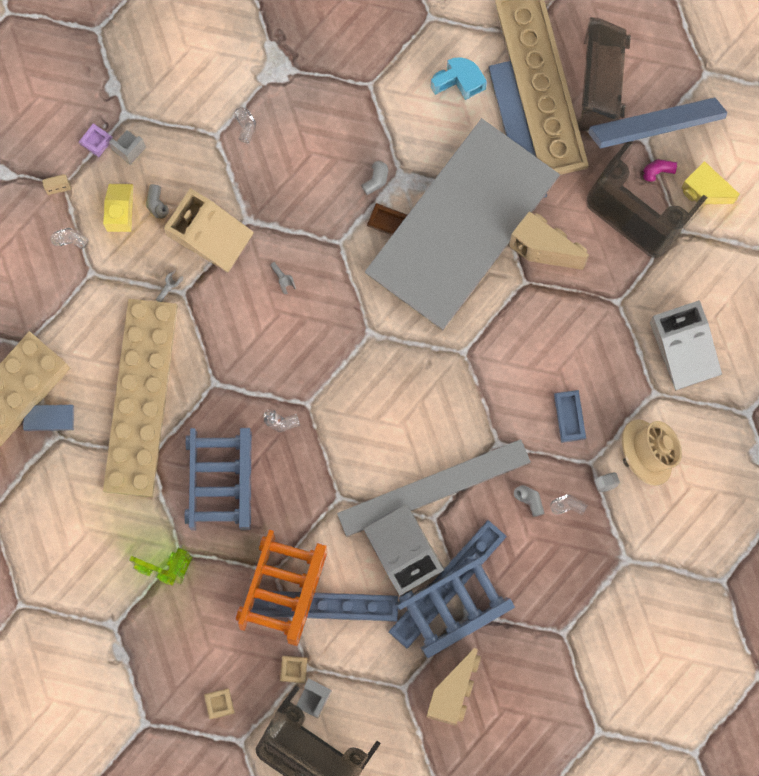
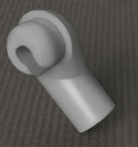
M382 161L373 163L372 179L361 185L366 195L371 194L386 184L389 170L388 166Z

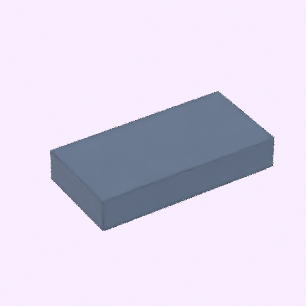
M579 390L554 393L561 443L586 440Z
M35 405L23 419V430H74V405Z

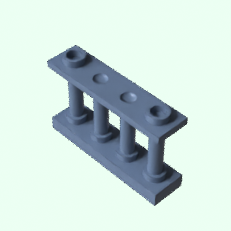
M190 428V435H186V450H190L189 509H185V524H189L191 531H196V522L235 521V524H239L240 530H251V429L240 428V435H236L235 438H197L196 429ZM235 447L236 450H240V460H235V462H197V448ZM197 472H235V474H240V483L235 484V487H197ZM197 497H235V499H239V509H235V511L196 512Z
M477 552L464 559L465 564L415 593L410 590L398 597L400 601L396 603L397 608L401 610L407 607L425 639L423 641L425 645L420 647L425 657L430 658L515 608L510 598L506 597L503 599L502 596L499 597L480 563L487 560L485 554L478 555ZM471 568L490 600V607L484 611L476 608L459 578V575ZM449 581L469 614L467 615L468 620L461 624L458 621L455 622L437 588ZM427 594L447 626L445 628L447 632L439 637L437 634H433L415 602Z

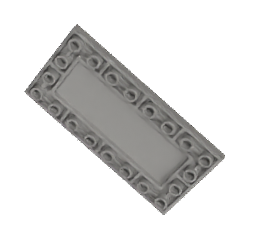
M481 118L366 269L365 274L437 327L444 330L510 243L513 231L529 211L532 213L560 174Z

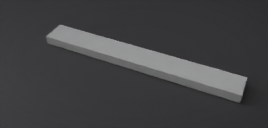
M520 439L337 513L345 535L348 537L363 531L364 528L406 504L413 511L525 466L531 461Z

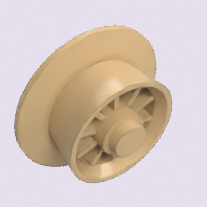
M637 419L625 426L622 433V448L625 456L623 459L624 465L626 467L630 466L634 474L649 485L659 486L667 482L671 476L672 468L678 466L682 459L681 444L676 433L669 425L662 421L649 423L645 420Z

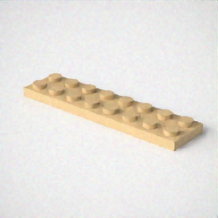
M495 0L497 14L536 157L560 175L587 169L589 165L545 1Z
M128 299L103 492L143 497H153L178 308L177 303Z

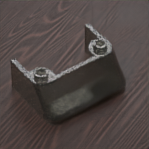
M589 17L584 38V44L587 45L582 109L578 121L580 131H589L591 126L620 120V118L625 116L626 104L621 103L625 49L630 48L631 35L626 34V29L595 17Z
M634 141L626 142L609 162L589 191L586 204L593 213L650 257L658 258L666 253L700 212L708 197L703 195L689 213L680 206H670L662 215L657 213L623 186L629 177V168L623 160L630 153Z
M295 686L275 712L256 747V754L259 759L283 776H361L381 743L376 741L368 754L355 747L348 748L342 754L302 726L305 722V715L300 707L292 703L300 689L298 686Z

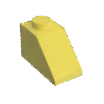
M705 161L684 181L681 187L684 190V195L690 201L695 200L698 204H734L740 195Z
M133 184L108 185L104 200L103 220L107 232H131Z

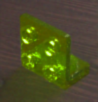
M178 547L176 553L172 552L167 561L168 571L133 556L130 557L129 561L134 564L133 569L149 577L151 573L156 574V578L159 581L173 586L174 583L181 585L193 557L188 551Z

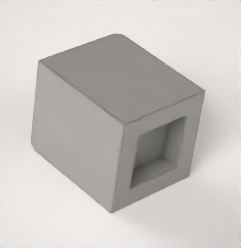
M128 130L117 141L114 139L109 141L112 150L130 165L146 148L144 140L140 136L135 137Z
M308 678L296 707L319 718L332 690Z

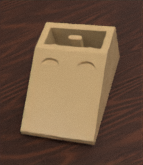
M191 188L164 227L165 233L169 238L227 273L254 234L252 230L221 207Z
M529 211L511 234L509 247L528 261L580 270L585 268L589 254L586 253V248L577 242L572 243L559 228L553 229L546 224L547 220L540 214L536 213L534 215Z
M474 648L434 690L427 718L456 726L458 721H463L467 706L462 705L465 696H470L474 681L469 680L471 672L476 673L481 656L476 655L478 649Z

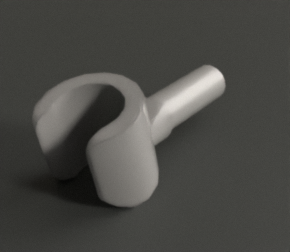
M275 262L271 263L270 266L279 278L282 292L288 294L285 287L289 285L296 289L292 276L285 275Z
M176 270L166 276V285L156 298V301L162 302L167 293L183 281V276L177 282L172 279V275Z

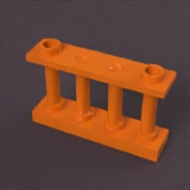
M269 529L267 537L263 536L261 539L259 550L262 552L244 607L240 606L237 611L236 621H239V628L245 631L248 622L282 631L284 635H287L288 644L298 646L327 557V546L317 543L315 550H310L309 552L274 542V531ZM271 551L307 561V564L310 565L308 573L300 575L267 565ZM263 574L299 584V587L302 588L300 597L291 598L260 589ZM258 598L292 608V611L295 612L292 621L288 620L285 622L251 612L255 599Z

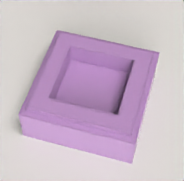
M93 123L80 139L79 144L99 158L113 137Z

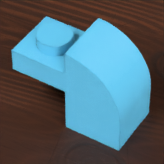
M457 57L447 60L448 71L441 70L433 75L430 86L436 95L457 85L463 98L467 100L486 90L487 81L474 62L466 58Z

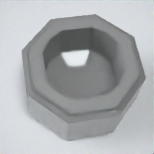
M613 472L596 478L594 483L597 491L607 492L616 488L620 481L617 473Z

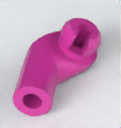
M660 159L654 160L645 166L643 170L644 180L653 182L656 180V175L661 172L675 174L677 162Z

